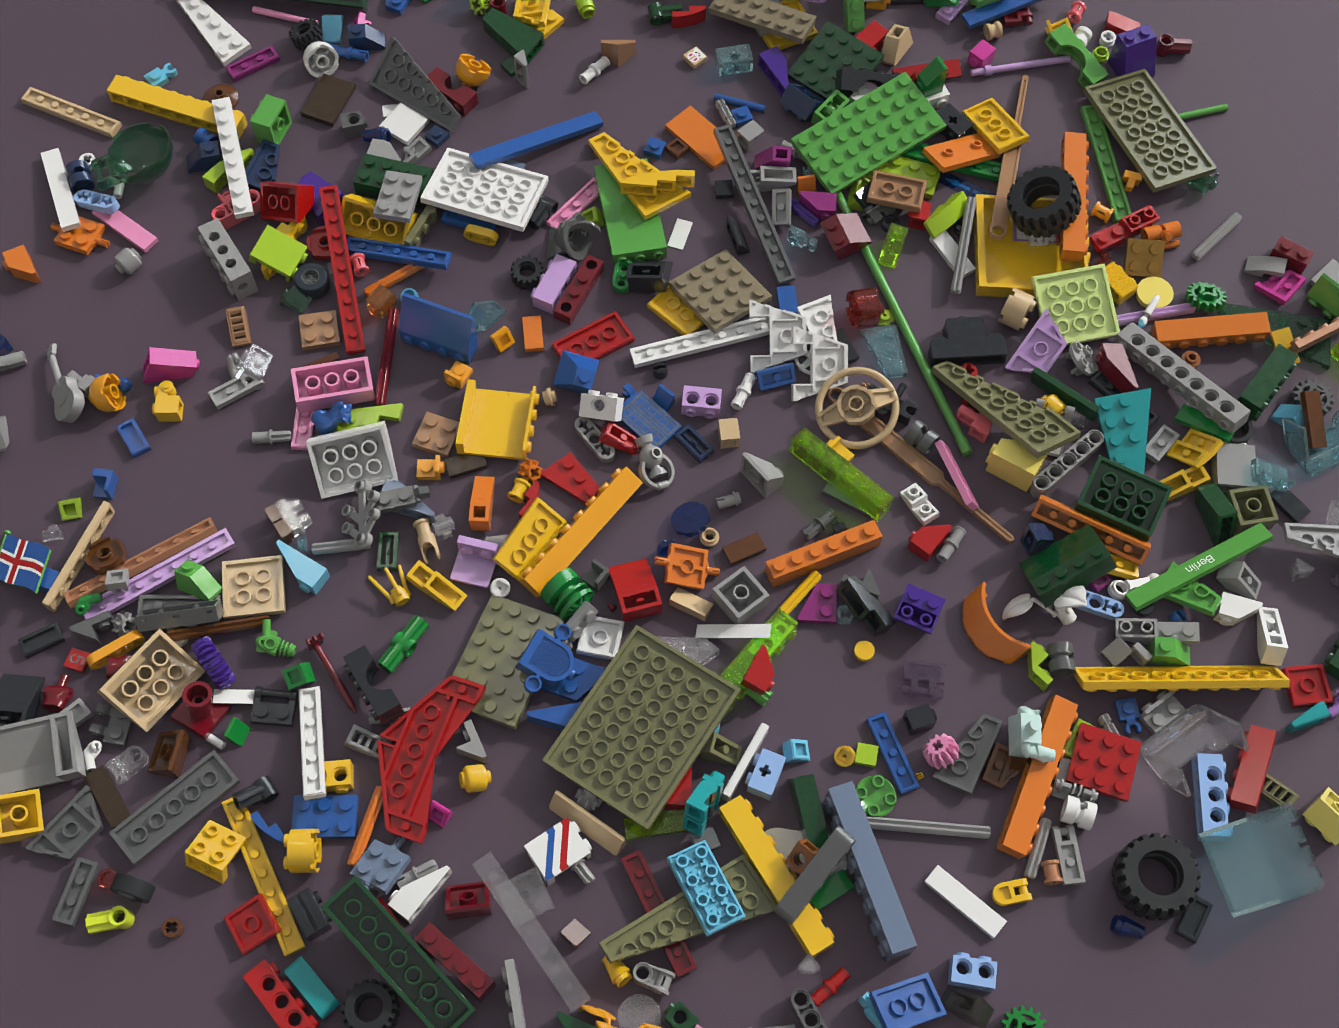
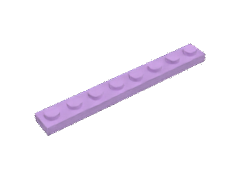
M224 528L131 578L127 592L124 591V588L117 589V593H113L111 590L102 594L103 602L92 604L84 617L89 619L107 610L112 614L138 600L139 595H147L175 580L174 570L186 560L203 565L236 547L227 529Z

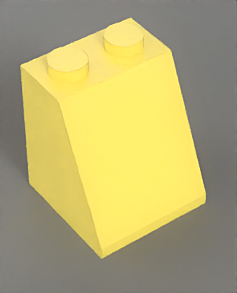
M1001 438L998 445L994 443L985 461L988 463L985 471L1027 492L1045 462L1048 453L1036 458L1015 440Z

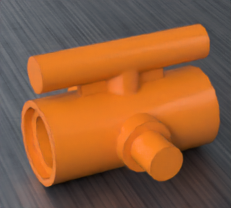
M1179 221L1152 225L1142 228L1140 231L1141 239L1165 241L1164 250L1180 246L1178 239L1170 241L1180 238L1182 235V227Z

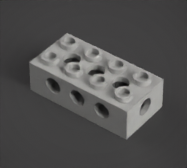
M216 218L197 227L200 232L198 238L203 245L202 248L205 254L211 258L210 261L213 267L219 271L218 274L223 283L227 284L226 287L231 296L235 295L238 301L258 292L251 270L219 219Z

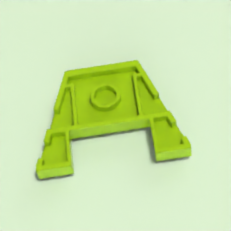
M397 403L351 409L352 424L342 422L338 426L337 432L380 422V419L400 422L404 405Z

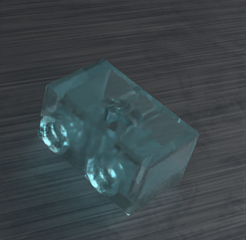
M749 44L715 49V63L719 76L753 71L754 59Z

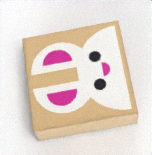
M696 46L685 53L683 59L695 69L707 61V56Z

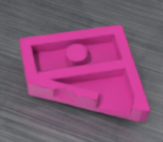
M1292 270L1284 272L1282 278L1272 276L1266 282H1256L1253 289L1285 306L1303 286L1306 278Z

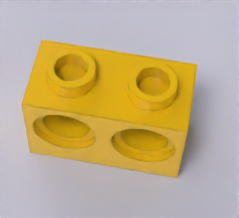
M350 759L324 762L326 794L327 792L334 791L338 794H344L348 790H354V765ZM340 774L347 775L343 781H337V777Z

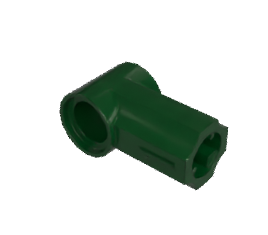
M659 2L649 4L648 14L650 23L658 26L666 20H672V11H682L681 4L662 5Z

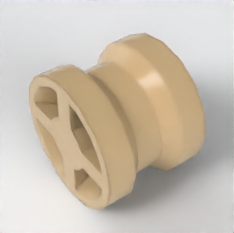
M999 21L984 25L983 32L987 41H991L993 38H1002L1003 28Z

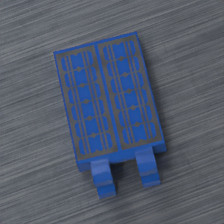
M629 383L623 386V395L628 399L623 402L622 419L620 422L637 438L652 433V445L661 449L682 429V425L642 390L637 393Z

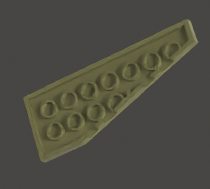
M946 360L932 367V373L1036 458L1078 439L1081 432L1055 411L1049 408L1044 410L1037 406V402L1032 400L1027 402L1020 398V394L994 382L989 384L983 381L984 378L979 375L974 377L968 374L966 369Z

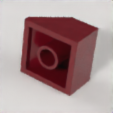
M857 213L835 214L820 223L839 260L872 243Z

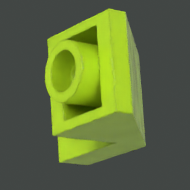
M1033 641L1030 644L1031 649L1027 654L1028 678L1041 690L1045 691L1053 679L1050 673L1040 668V666L1045 662L1049 654L1046 653V649L1042 645Z

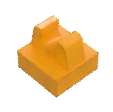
M1125 170L1121 178L1122 183H1126L1124 190L1131 192L1134 186H1138L1142 180L1141 173Z
M506 326L490 335L493 344L500 353L515 343L509 328Z

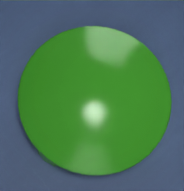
M868 776L862 779L856 786L857 794L867 816L883 817L894 808L897 801L895 789L883 776Z

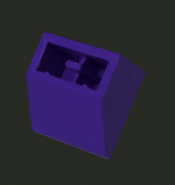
M908 583L893 619L931 635L946 599Z

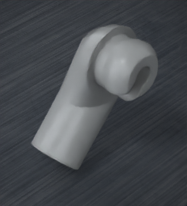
M237 353L229 354L226 358L229 374L233 379L240 375L236 365L240 361V357Z

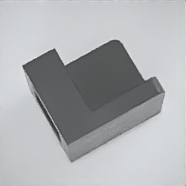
M593 559L591 562L592 568L583 577L582 582H585L588 587L599 593L610 579V569L596 559Z

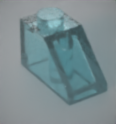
M495 300L473 302L467 315L474 317L476 332L488 330L506 314L507 310Z

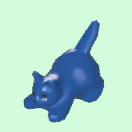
M340 401L333 404L328 412L325 410L315 411L312 414L311 422L315 424L317 431L321 435L333 433L342 422L352 424V404L344 405Z

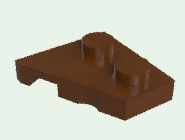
M996 742L993 745L980 781L999 790L1024 769L1026 763L1030 765L1032 759L1009 756V748Z

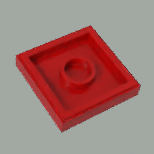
M1323 664L1283 667L1281 669V672L1290 679L1289 688H1286L1291 708L1314 706L1321 701H1324L1326 705L1334 702Z
M262 893L257 894L223 917L241 954L245 956L282 931Z

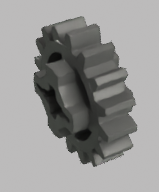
M1307 378L1305 382L1301 380L1292 390L1291 397L1294 399L1291 403L1302 405L1300 392L1303 390H1319L1321 404L1324 402L1322 412L1323 416H1325L1332 409V404L1335 402L1332 399L1334 393L1328 392L1330 386L1324 387L1325 382L1319 384L1317 379L1311 382Z

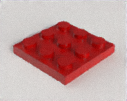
M1081 722L1065 782L1070 784L1077 783L1076 786L1078 787L1083 785L1085 789H1095V792L1127 802L1142 742Z

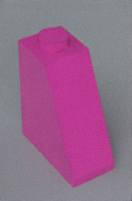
M149 347L143 364V383L193 377L195 371L199 370L200 366L199 359H196V351Z

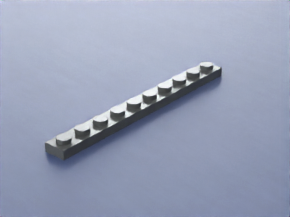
M731 124L714 128L713 133L777 285L795 281L796 276Z

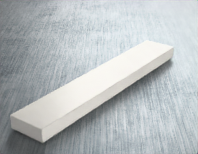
M56 148L42 152L41 157L62 231L66 232L81 227L59 149Z
M319 686L299 689L304 800L326 797L321 690Z

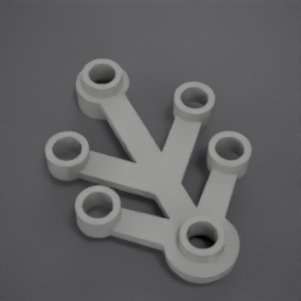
M361 479L357 480L354 485V490L358 494L359 513L354 510L353 506L347 504L342 508V515L358 523L359 531L355 529L354 524L345 522L342 526V533L355 538V546L358 549H367L373 541V536L370 532L380 516V510L374 508L380 498V493L372 490L371 482Z

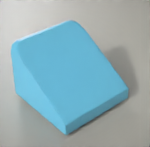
M789 739L782 744L783 755L786 757L785 763L810 761L807 740Z

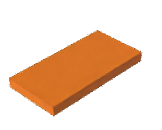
M689 106L665 124V129L687 144L690 147V151L711 169L715 170L725 162L713 133L716 127L692 106Z

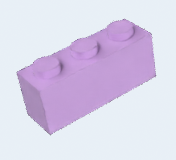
M556 254L554 259L549 261L546 273L541 275L538 287L534 288L531 293L534 307L551 314L554 313L553 310L577 272L576 261Z

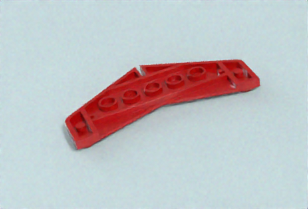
M449 676L379 735L380 738L396 743L392 745L377 740L385 827L391 834L423 844L427 834L435 760L481 700L486 690L485 685L457 676Z

